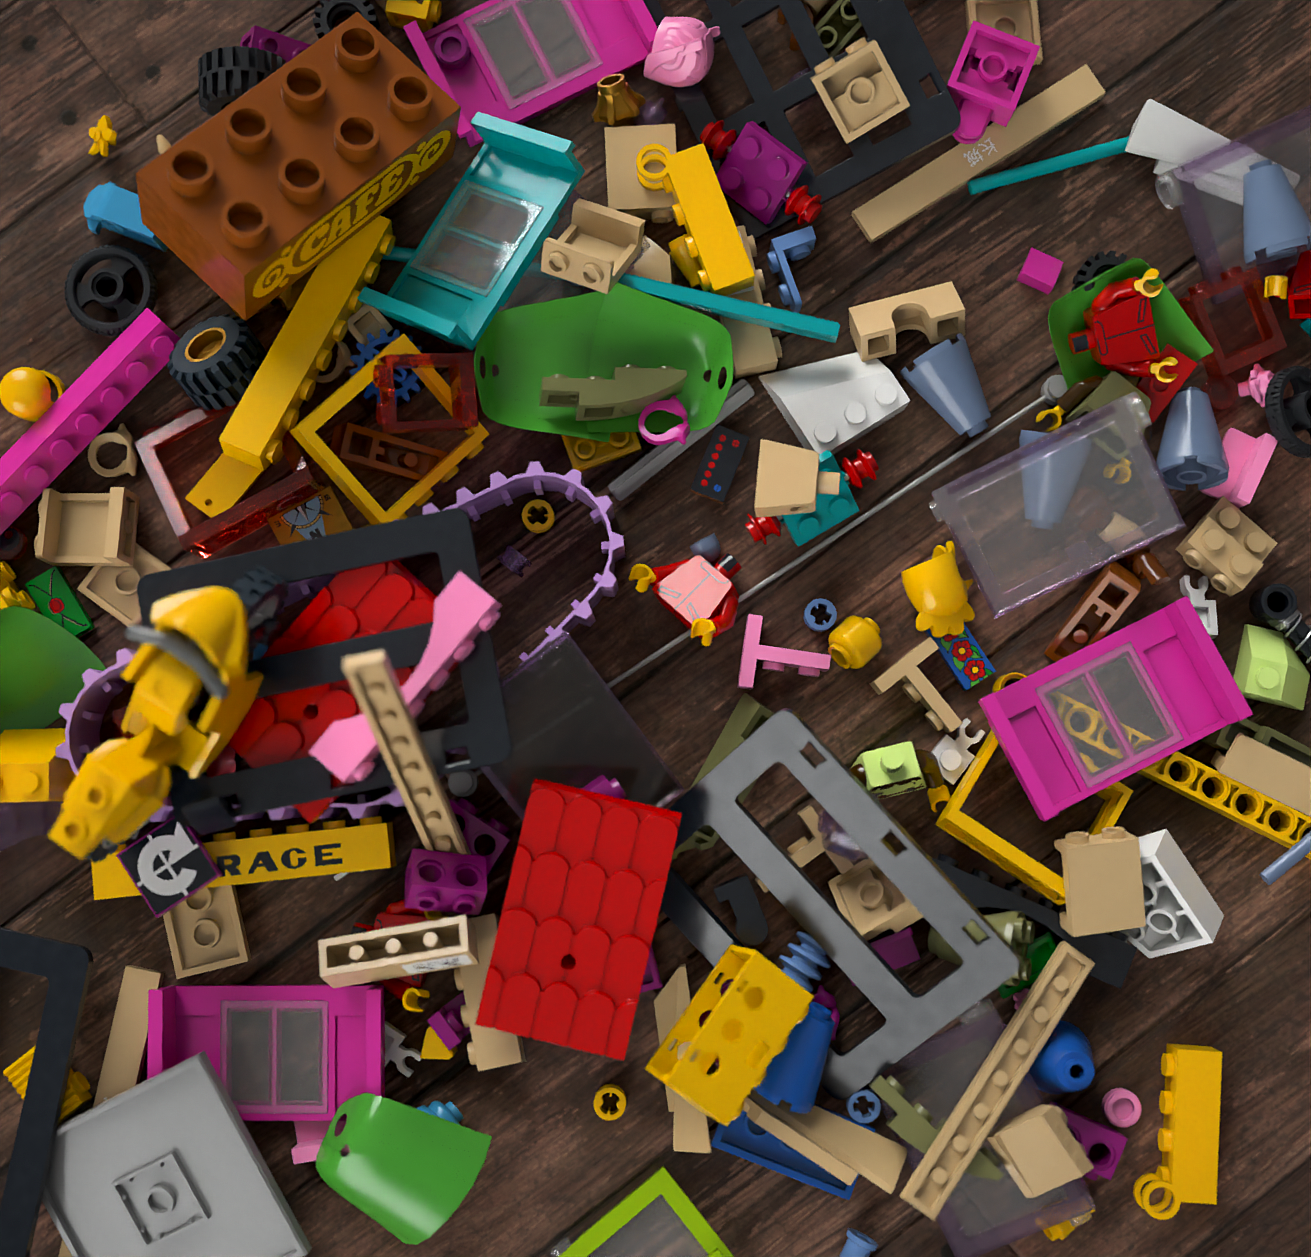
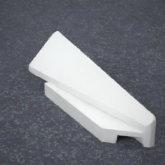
M1152 99L1146 101L1136 119L1125 149L1129 153L1157 159L1153 170L1155 174L1243 206V175L1250 172V165L1268 160ZM1282 167L1292 188H1294L1299 176Z

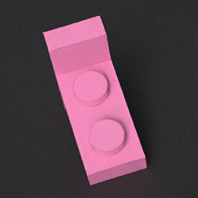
M748 614L737 688L749 690L753 688L756 662L763 663L762 669L784 672V666L799 668L798 674L819 677L820 671L826 672L829 670L831 655L759 645L763 616Z

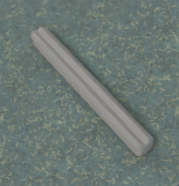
M745 379L737 381L730 387L722 409L713 424L700 430L690 431L685 445H682L679 441L657 445L609 483L608 488L617 500L622 501L753 397L754 391L751 385Z

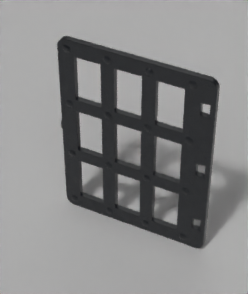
M643 0L658 28L661 21L666 17L658 0ZM705 0L713 19L704 24L707 29L718 26L721 32L719 36L713 38L714 45L723 39L725 40L755 101L753 104L722 120L724 121L723 130L726 133L732 129L736 130L737 139L747 122L753 121L759 126L766 124L774 138L808 163L795 183L796 188L808 185V195L813 198L818 194L822 196L819 204L822 205L954 134L959 129L961 124L960 113L903 0H882L880 2L878 0H850L869 38L866 40L867 43L876 40L910 104L904 110L912 125L875 145L872 144L867 132L848 143L854 155L853 157L815 176L784 113L818 94L810 79L816 75L813 68L830 58L802 1L744 0L732 7L729 0ZM781 8L811 71L773 91L743 28L772 11ZM844 52L833 58L835 63L847 56L848 53ZM930 76L939 94L927 99L919 82ZM699 83L687 87L671 86L677 97L674 101L679 111H684L699 144H701L700 135L703 129L710 122L715 124L717 120ZM710 148L706 151L715 174H717L726 157L715 161L713 159L714 150ZM724 193L739 226L744 225L747 236L753 235L754 239H759L799 217L795 212L789 216L785 214L786 202L784 201L772 223L765 224Z

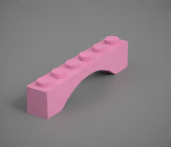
M460 571L435 600L434 623L429 644L420 664L410 679L400 688L413 719L423 710L425 703L422 701L431 690H439L448 680L450 673L447 671L456 660L461 662L470 654L475 646L472 641L481 630L484 632L489 630L500 615L497 611L502 605ZM363 713L353 718L333 722L309 753L340 780L354 783L356 780L362 781L370 774L375 766V763L372 761L381 750Z

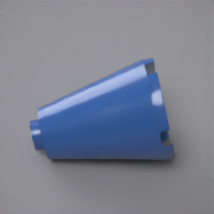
M811 1003L806 1017L800 1023L795 1024L788 1034V1042L783 1051L774 1056L766 1067V1075L763 1081L753 1088L757 1093L776 1105H779L781 1099L791 1103L790 1111L804 1114L811 1112L815 1104L835 1025L834 1020L830 1017L831 1011L821 1004Z
M1060 1020L1025 1077L1034 1087L1049 1094H1065L1087 1087L1094 1077L1093 1053L1089 1040L1075 1025Z

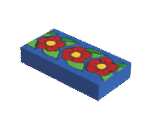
M965 623L964 631L959 635L953 636L947 631V634L943 637L936 638L933 637L930 629L925 631L927 636L931 637L939 647L937 649L938 653L963 691L968 690L996 672Z

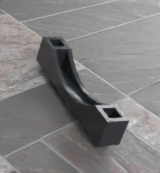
M939 853L937 859L930 857L976 908L993 907L1023 911L1027 917L1040 923L1052 933L1059 942H1067L1095 962L1088 975L1121 989L1137 950V947L1126 943L1129 938L1128 935L1119 931L1073 937L1060 927L1059 910L1061 906L1041 897L1037 904L1025 898L1026 890L1006 883L1004 889L991 883L993 876L973 868L971 874L958 869L959 861Z

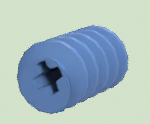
M798 931L796 935L802 944L800 946L792 943L787 945L793 956L792 958L784 955L779 956V960L784 966V969L780 970L805 990L812 992L814 988L808 978L821 980L822 975L817 966L829 969L831 964L825 956L827 953L810 934Z

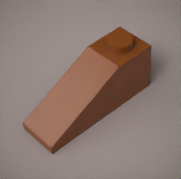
M349 422L335 426L330 450L344 466L417 483L448 454V452ZM439 480L434 486L440 487L441 480Z
M1110 559L1086 590L1044 651V654L1057 662L1101 640L1139 594L1141 579H1138L1135 574L1113 559Z

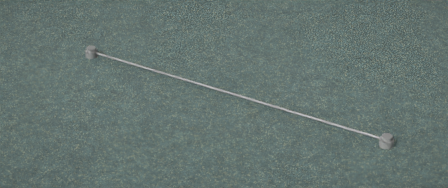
M1062 375L1049 377L1041 387L1042 397L739 596L738 602L740 603L1042 402L1045 401L1049 405L1057 406L1056 401L1068 390L1064 377ZM689 629L515 744L513 752L690 636L691 630ZM495 764L480 767L476 771L468 769L451 773L448 780L451 792L460 797L472 795L478 788V775Z

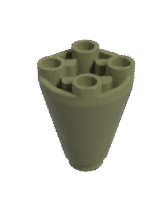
M1023 911L983 915L1015 949L1020 958L1017 972L1003 984L1016 987L1020 984L1021 980L1029 981L1032 963L1031 959L1027 958L1028 943L1032 944L1034 940V922L1027 921ZM970 920L965 926L978 942L987 937L973 920ZM931 925L928 935L929 952L937 954L940 959L960 966L963 963V959Z

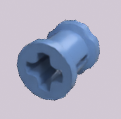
M849 1228L846 1233L848 1239L839 1257H868L871 1251H876L878 1244L864 1233Z

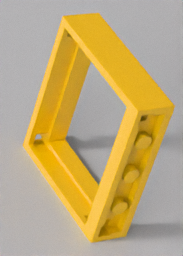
M405 334L394 339L289 431L372 525L407 518L408 516L404 512L414 503L419 507L434 494L431 488L439 480L445 483L459 471L456 465L465 456L470 460L484 448L482 441L489 435L488 431ZM401 356L467 433L468 437L385 512L315 431Z
M991 729L935 825L1058 906L1066 904L1064 877L1058 876L960 811L999 744ZM1079 752L1090 774L1099 770V768L1093 765L1094 762L1091 758ZM1118 781L1096 792L1095 794L1104 799L1105 802L1087 833L1089 835L1102 834L1103 828L1114 827L1133 790Z

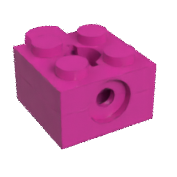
M973 20L946 86L961 116L960 127L952 134L957 141L968 145L978 142L984 135L989 121L1004 127L1007 126L1015 111L1040 46Z

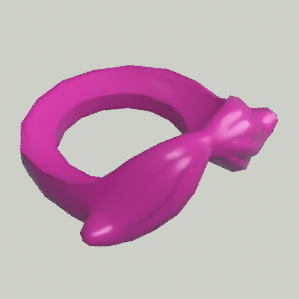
M672 395L669 400L656 401L646 406L638 419V429L648 443L657 446L679 441L682 445L686 444V438L690 434L688 414L676 395ZM656 410L674 413L683 420V424H679L660 435L652 434L645 428L647 416Z

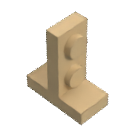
M928 637L873 680L870 685L879 695L902 678L905 682L902 686L904 692L914 703L920 701L928 711L925 717L938 732L943 729L945 733H950L963 724V722L917 667V665L939 649L933 639Z
M808 805L797 813L813 836L809 841L804 836L787 848L790 852L789 856L800 868L822 852L825 853L841 875L854 867L812 806ZM757 877L755 880L763 892H768L769 889Z

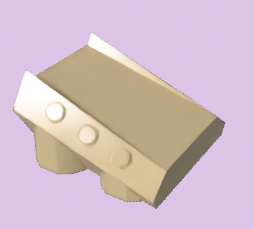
M1040 1104L1004 1121L986 1137L1026 1198L1041 1195L1077 1179L1093 1169L1084 1147L1075 1140L1067 1128L1068 1119L1065 1113L1057 1106Z

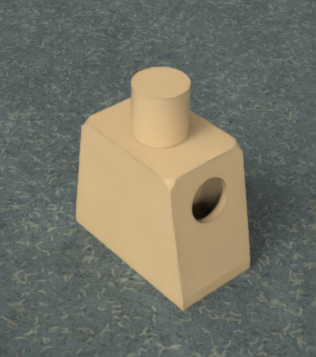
M761 439L754 507L756 517L816 511L817 493L839 495L841 473L819 471L820 456L816 451Z

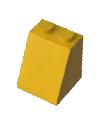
M66 728L4 730L0 734V803L65 801L64 796L76 775L71 768L69 759L57 757L55 748L65 742Z

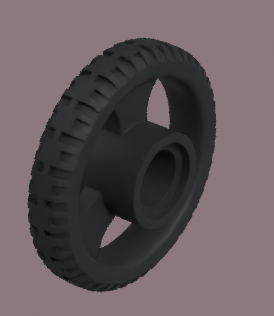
M120 245L95 247L81 255L80 259L76 260L71 266L72 269H69L64 286L66 305L74 319L93 333L103 336H119L146 308H149L152 312L154 310L158 296L156 276L148 262L137 252ZM111 259V269H99L91 275L88 285L81 284L84 275L92 266L101 261ZM136 268L144 284L143 297L139 305L132 303L134 300V290L130 283L125 280L127 275ZM117 284L116 292L112 296L105 297L107 288ZM97 301L106 310L118 313V321L111 323L97 321L91 318L84 311V308L89 303Z
M1291 366L1277 372L1268 383L1265 393L1266 418L1275 439L1287 452L1300 458H1310L1311 444L1303 442L1295 435V432L1306 429L1311 436V370L1304 366ZM1290 381L1293 386L1294 396L1283 399L1285 387Z

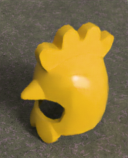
M947 541L946 548L942 545H937L933 550L931 560L901 572L905 592L912 605L919 612L916 618V628L918 631L922 632L930 629L931 634L936 638L943 637L947 634V631L953 636L959 635L964 631V622L974 619L975 613L967 602V591L972 585L973 580L964 581L961 578L956 564L953 541Z

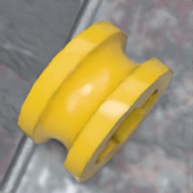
M536 499L525 505L522 511V520L527 529L539 534L551 529L554 524L555 515L549 503ZM533 509L539 512L545 509L548 514H544L547 521L544 524L538 521L531 524L529 519L533 517L529 513Z
M606 1084L600 1087L593 1101L596 1114L608 1121L621 1117L627 1104L624 1090L615 1084ZM610 1093V1097H612L614 1093L619 1097L616 1103L617 1110L611 1111V1107H609L608 1111L601 1107L604 1102V1094Z

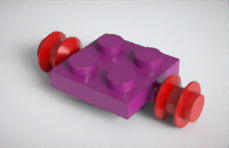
M722 120L717 121L715 124L710 122L703 129L700 140L704 143L706 150L710 148L714 150L713 159L717 161L726 157L716 174L724 193L765 224L772 223L784 201L786 202L785 214L787 216L794 212L798 214L797 223L799 225L804 224L806 221L810 224L817 218L823 207L819 204L822 196L818 194L813 198L808 195V185L796 189L793 188L808 164L805 160L753 121L745 124L737 140L736 130L732 129L726 133L723 130L724 121Z

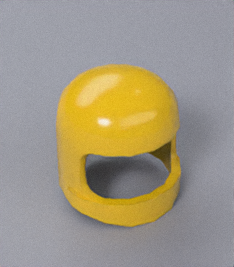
M30 367L15 368L8 372L0 383L1 404L8 412L18 418L36 422L55 403L51 401V388L45 376L55 383L59 394L58 398L66 391L65 385L59 377L47 371Z

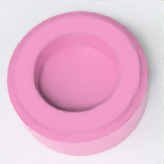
M1114 1088L1108 1091L1102 1100L1103 1115L1117 1127H1130L1141 1116L1142 1108L1138 1097L1127 1089Z

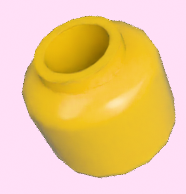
M856 615L847 617L829 635L828 652L831 658L845 669L849 667L853 669L864 667L882 647V641L879 636L880 628L868 617L864 619Z

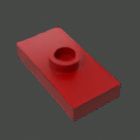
M1169 343L1160 352V358L1155 359V361L1160 363L1166 357L1176 358L1178 363L1175 366L1164 365L1163 367L1167 374L1178 375L1175 380L1164 383L1158 380L1155 374L1151 378L1142 377L1136 386L1137 389L1150 398L1151 406L1148 415L1152 423L1155 422L1198 365L1196 361Z

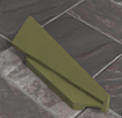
M744 693L691 788L773 716L775 712L752 696ZM759 777L739 793L738 799L741 804ZM703 825L673 851L672 860L677 858L678 853L693 848L705 850L713 847L720 835L710 825Z

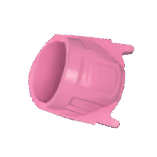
M664 17L657 29L652 53L647 54L644 65V77L673 87H687L700 82L711 68L714 57L713 38L721 34L720 28L716 26L707 29L703 22L691 17Z

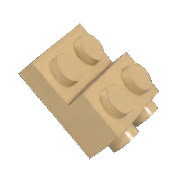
M864 37L845 48L848 55L835 63L833 57H830L814 67L816 75L810 78L846 144L910 106L876 40L867 43Z
M1222 496L1216 500L1176 550L1183 556L1184 561L1190 567L1200 570L1207 576L1216 590L1226 593L1231 597L1247 586L1264 565L1262 563L1278 543L1228 499Z
M870 857L857 863L843 875L839 874L828 881L839 911L867 941L889 928L897 933L924 917Z

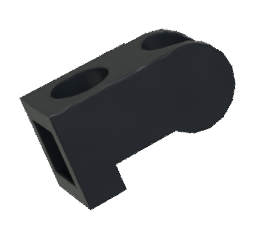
M744 873L713 886L719 903L729 900L736 917L735 930L739 939L748 945H757L764 941L768 934L767 921L747 874Z

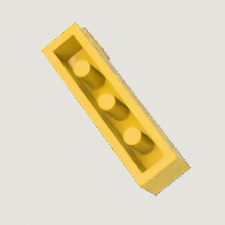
M704 143L672 155L666 147L660 144L644 146L638 152L636 158L638 181L647 190L659 191L664 189L666 194L672 193L676 203L671 206L677 225H684L689 236L684 238V242L690 258L697 257L701 270L697 271V276L703 291L710 290V293L727 296L754 286V271ZM654 151H655V152H659V153H661V154L664 155V156H662V155H659V154H651V155H648V156L644 157L647 153H649V152H654ZM651 162H659L665 166L659 173H649L644 169ZM646 180H649V181H659V180H662V181L659 182V183H650V182H648V181H646Z
M1167 1043L1166 1053H1163L1161 1057V1072L1165 1076V1091L1162 1090L1159 1097L1160 1111L1164 1113L1163 1128H1160L1158 1131V1147L1162 1151V1166L1157 1167L1156 1174L1147 1173L1140 1176L1133 1187V1196L1137 1204L1155 1219L1166 1220L1173 1217L1178 1212L1181 1202L1216 1204L1222 1052L1211 1046ZM1151 1181L1150 1183H1148V1184L1144 1187V1189H1143V1191H1142V1194H1141V1188H1142V1186H1143L1146 1182ZM1163 1187V1199L1158 1204L1149 1205L1151 1192L1156 1188ZM1173 1196V1202L1171 1207L1164 1212H1160L1169 1205L1171 1198Z

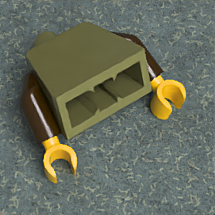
M1111 371L1104 377L1094 375L1074 383L1056 401L1058 405L1054 409L1042 411L1037 415L1036 423L1049 414L1053 418V424L1045 432L1056 430L1061 425V416L1066 412L1068 414L1065 419L1089 439H1092L1093 442L1115 459L1119 460V462H1109L1103 469V476L1110 478L1118 468L1119 475L1114 483L1122 484L1130 479V463H1135L1152 438L1150 416L1148 415L1151 401L1148 396L1136 388L1139 382L1138 377Z

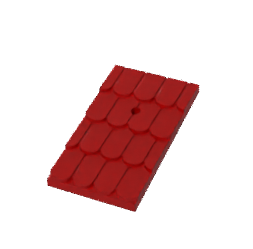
M398 560L340 572L317 594L292 625L269 647L261 658L434 622V605L438 597ZM458 660L449 668L448 673H451L459 665ZM418 665L393 670L400 688L410 679ZM349 680L255 699L229 740L228 745L244 758L252 768L310 757L313 755L309 751L333 722L356 717L363 714V711ZM431 690L422 702H425L434 691ZM331 774L332 787L350 784L343 782L335 774ZM338 796L298 804L293 807L309 823L318 820Z
M534 779L475 1025L491 1029L495 1028L499 1031L528 1038L532 1037L536 1040L565 1047L569 1046L573 1049L602 1056L607 1055V1057L624 1061L682 813L542 779Z

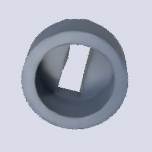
M715 533L704 537L690 546L694 556L700 555L707 562L715 561L721 551L720 543Z

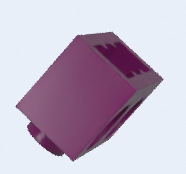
M463 797L458 802L454 799H449L448 801L453 813L459 814L465 820V829L462 834L471 855L486 857L488 876L513 840L512 837L507 835L509 828L493 817L487 822L476 813L479 808ZM483 834L491 835L496 842L495 850L490 855L481 853L477 847V841Z
M412 848L405 871V908L453 912L461 915L480 914L487 894L485 856Z
M1050 1101L1049 1105L1057 1106L1065 1113L1068 1119L1067 1128H1069L1075 1140L1082 1144L1087 1153V1158L1093 1166V1169L1084 1174V1176L1097 1181L1099 1175L1111 1180L1128 1138L1113 1128ZM1096 1143H1102V1155L1097 1159H1089V1149Z

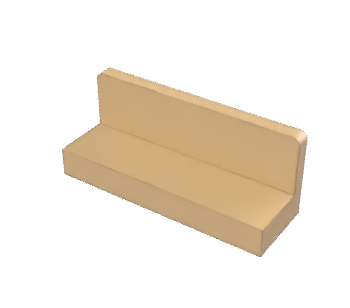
M1242 733L1237 734L1226 754L1219 750L1216 751L1210 763L1218 772L1311 817L1310 766Z

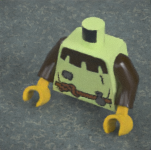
M912 741L864 752L859 755L853 766L849 769L877 800L928 787L927 795L931 809L937 812L936 803L939 801L949 802L951 798L948 787L943 784L944 780L936 756L927 750H915Z

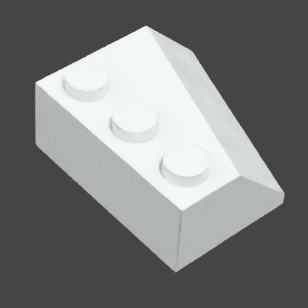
M858 352L758 377L804 449L816 451L819 454L826 450H829L832 454L837 453L905 410L910 402L907 394L890 369L877 358L862 362Z
M1163 829L1137 837L1140 844L1146 927L1118 931L1128 935V940L1149 959L1213 943L1224 914L1168 830Z

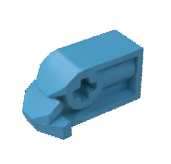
M113 182L98 185L88 194L83 208L88 228L91 232L99 235L103 227L161 251H167L168 247L142 223L138 194L118 187Z

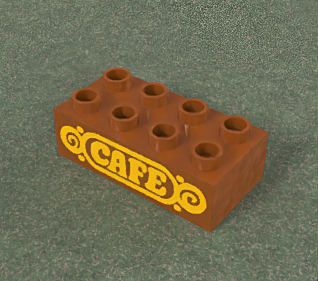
M356 12L137 171L135 175L142 223L247 321L453 157L461 106L359 12Z

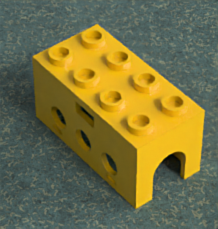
M730 944L644 1069L699 1111L727 1126L730 1121L735 1120L741 1114L745 1105L744 1100L751 1089L757 1087L765 1078L766 1067L772 1058L780 1054L787 1045V1036L794 1025L800 1023L806 1017L809 1011L808 1004L814 996L759 952ZM721 972L723 975L715 984L714 981ZM733 979L734 981L722 997L720 993L722 984L726 980ZM712 1010L713 1012L702 1028H700L699 1018L701 1014ZM676 1039V1043L669 1051L668 1047L673 1042V1040ZM684 1042H691L679 1060L677 1056L679 1046ZM697 1049V1055L695 1056L693 1061H690L689 1059L692 1057V1055ZM719 1057L720 1065L718 1070L714 1074H706L716 1058Z

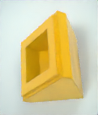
M429 1026L426 1030L420 1058L449 1060L457 1052V1047L455 1046L448 1050L433 1028Z

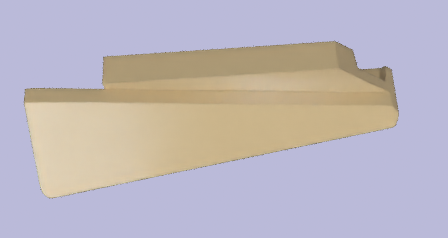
M686 963L678 966L675 973L654 998L660 1045L684 1012L683 1010L691 1002ZM674 1039L673 1042H672V1043L670 1044V1046L668 1047V1050H669V1051L672 1049V1047H673L674 1044L676 1043V1041H677L676 1039ZM684 1042L679 1046L677 1051L679 1060L691 1042ZM697 1049L692 1055V1057L689 1059L690 1061H693V1059L697 1055ZM665 1085L669 1112L674 1111V1151L711 1153L706 1114L699 1111Z
M753 1088L744 1100L743 1110L747 1112L746 1116L754 1123L849 1186L852 1185L859 1172L891 1195L907 1156L905 1146L815 1105L811 1112L806 1114L790 1111L791 1103L781 1099L779 1105H776L757 1093Z

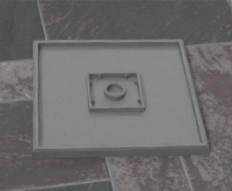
M205 1051L58 1125L42 1202L72 1257H303L312 1249Z

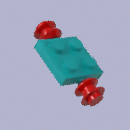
M857 449L856 459L850 461L843 457V471L840 470L833 454L829 450L819 454V471L841 473L839 495L817 493L816 511L811 513L756 518L747 514L749 522L744 525L753 541L756 543L761 540L764 545H767L766 536L773 533L780 537L781 524L784 523L793 541L799 547L860 511L848 485L851 484L861 489L863 488L862 480L869 477L874 481L877 479L875 472L879 470V467L869 451L863 453L860 449Z

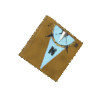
M331 486L267 519L280 545L354 530Z

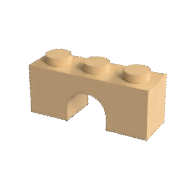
M951 281L849 307L850 334L861 361L864 362L895 354L896 334L903 330L916 329L922 331L927 335L930 344L954 339L959 333L965 336V308Z

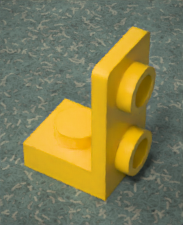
M387 0L385 13L390 26L403 28V26L416 20L421 32L424 33L432 29L433 22H439L442 4L439 0H423L422 4L415 0Z

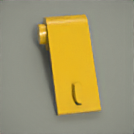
M284 437L281 440L282 449L278 458L274 462L270 461L266 469L271 463L273 465L278 463L285 454L286 447L283 446L285 443ZM223 452L185 499L220 525L264 471L225 455Z

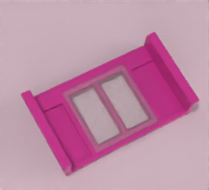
M489 0L424 33L421 32L416 20L403 26L427 76L461 106L457 134L460 139L465 137L469 147L484 141L470 123L477 111L521 125L598 87L597 82L608 75L620 74L645 62L647 54L652 53L653 42L658 29L643 0ZM446 31L460 32L468 41L470 58L459 69H447L436 58L434 52L435 41L439 35Z
M1188 596L978 701L988 719L987 722L1039 820L1043 821L1058 815L1059 811L1197 740L1253 714Z
M329 984L170 985L161 989L148 990L147 1080L205 1051L242 1120L332 1121L340 1105L354 1096L369 1093L385 1098L384 985H351L339 988H332ZM342 1115L339 1121H347V1115Z

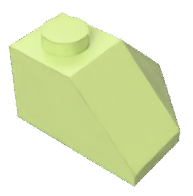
M1249 624L1244 625L1233 678L1243 697L1300 711L1303 710L1310 674L1288 640L1284 638V634L1279 631Z

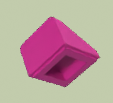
M1031 247L1016 280L1049 294L1057 281L1063 261Z

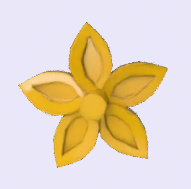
M103 115L97 127L89 128V135L95 142L88 154L96 155L100 151L102 156L108 157V144L113 146L116 144L117 132L112 130V122L109 116Z

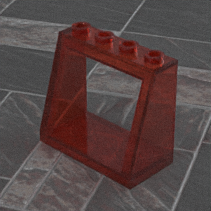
M241 400L230 407L227 405L219 410H215V408L204 410L202 406L195 410H183L174 416V421L163 427L155 426L146 430L142 434L143 438L134 442L183 550L202 559L269 524L267 519L326 488L307 451L287 430L281 440L282 450L294 474L200 525L193 526L161 465L156 451L237 408Z

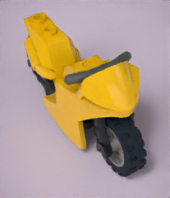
M259 565L254 570L250 569L247 571L243 579L239 578L233 585L232 590L227 587H210L174 595L153 604L151 622L156 625L155 629L139 625H129L126 628L125 636L129 640L144 643L121 674L128 681L137 682L121 725L126 735L130 732L135 737L131 740L124 738L108 740L95 749L93 753L88 754L64 796L63 811L49 833V838L80 859L87 857L94 863L101 862L107 858L108 854H113L120 843L123 844L129 837L134 839L138 836V829L145 825L151 816L164 805L163 801L168 793L180 783L183 769L190 773L189 778L191 779L201 776L228 744L253 704L262 684L264 675L256 671L246 675L248 652L252 653L259 642L268 646L272 641V634L280 630L281 623L276 621L278 618L277 613L282 610L285 604L283 600L288 596L289 592L287 590L289 584L266 567ZM213 662L215 663V665H216V666L219 668V670L221 671L220 676H219V674L216 672V670L213 668V666H212V663H213Z

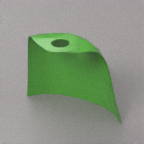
M1132 258L1104 272L1056 300L1049 309V330L1067 389L1080 380L1094 375L1104 377L1111 372L1092 358L1090 350L1073 355L1068 343V334L1086 329L1083 311L1091 307L1093 299L1109 283L1132 277L1142 279L1146 271L1152 269L1142 259ZM1159 276L1155 279L1147 280L1152 286L1164 284ZM1095 282L1093 289L1089 291L1084 290V287ZM1165 284L1158 295L1149 297L1159 353L1167 343L1194 361L1214 351Z
M617 282L609 294L605 295L600 309L591 347L587 377L600 376L606 380H611L615 367H622L628 364L637 365L640 368L657 369L661 366H671L677 370H687V378L682 391L676 397L687 411L690 431L700 430L709 427L716 421L732 384L733 351L731 334L725 326L707 315ZM725 367L727 378L724 387L720 390L718 378L721 369ZM706 370H711L709 382H706L703 378ZM656 410L650 413L645 420V428L649 432H667L671 428L683 424L680 416L664 410ZM641 412L614 419L586 421L588 433L640 432L638 429V419Z
M596 291L522 305L496 312L479 341H477L474 357V371L482 411L489 419L502 425L524 430L609 442L611 432L588 433L586 421H575V408L539 406L542 377L562 374L569 378H587L596 323L606 295L605 293ZM481 356L484 357L486 366L484 378L481 377L479 368ZM493 364L499 367V374L495 377L492 375Z
M10 606L0 610V734L4 730L46 728L62 717L58 713L61 704L74 703L80 691L85 687L82 674L87 669L106 670L101 660L82 641L65 628L31 609L18 606Z
M363 1093L348 1099L337 1109L317 1153L316 1168L325 1183L341 1197L368 1215L403 1243L417 1245L430 1238L449 1219L467 1195L485 1162L492 1136L455 1124L405 1104L378 1095ZM346 1114L347 1122L345 1128L336 1137V1125L341 1116ZM345 1145H348L350 1149L349 1154L346 1157L341 1156V1150Z

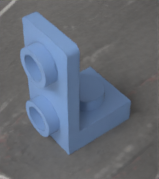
M812 225L771 239L770 252L766 253L767 262L772 274L777 272L782 285L778 286L784 306L790 305L791 311L795 313L800 312L802 300L786 259L790 258L791 261H797L811 253L810 250L814 249L816 242Z

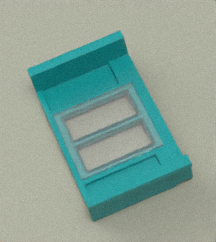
M478 111L470 123L485 143L387 295L364 286L357 297L360 302L377 308L385 316L470 350L474 349L477 341H479L499 307H504L543 245V242L559 219L558 214L585 173L584 168L572 153L575 147L572 141Z

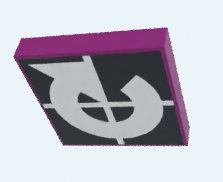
M174 816L116 855L156 918L161 917L223 875L192 826L179 824Z

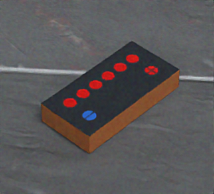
M717 424L690 492L723 504L750 437Z

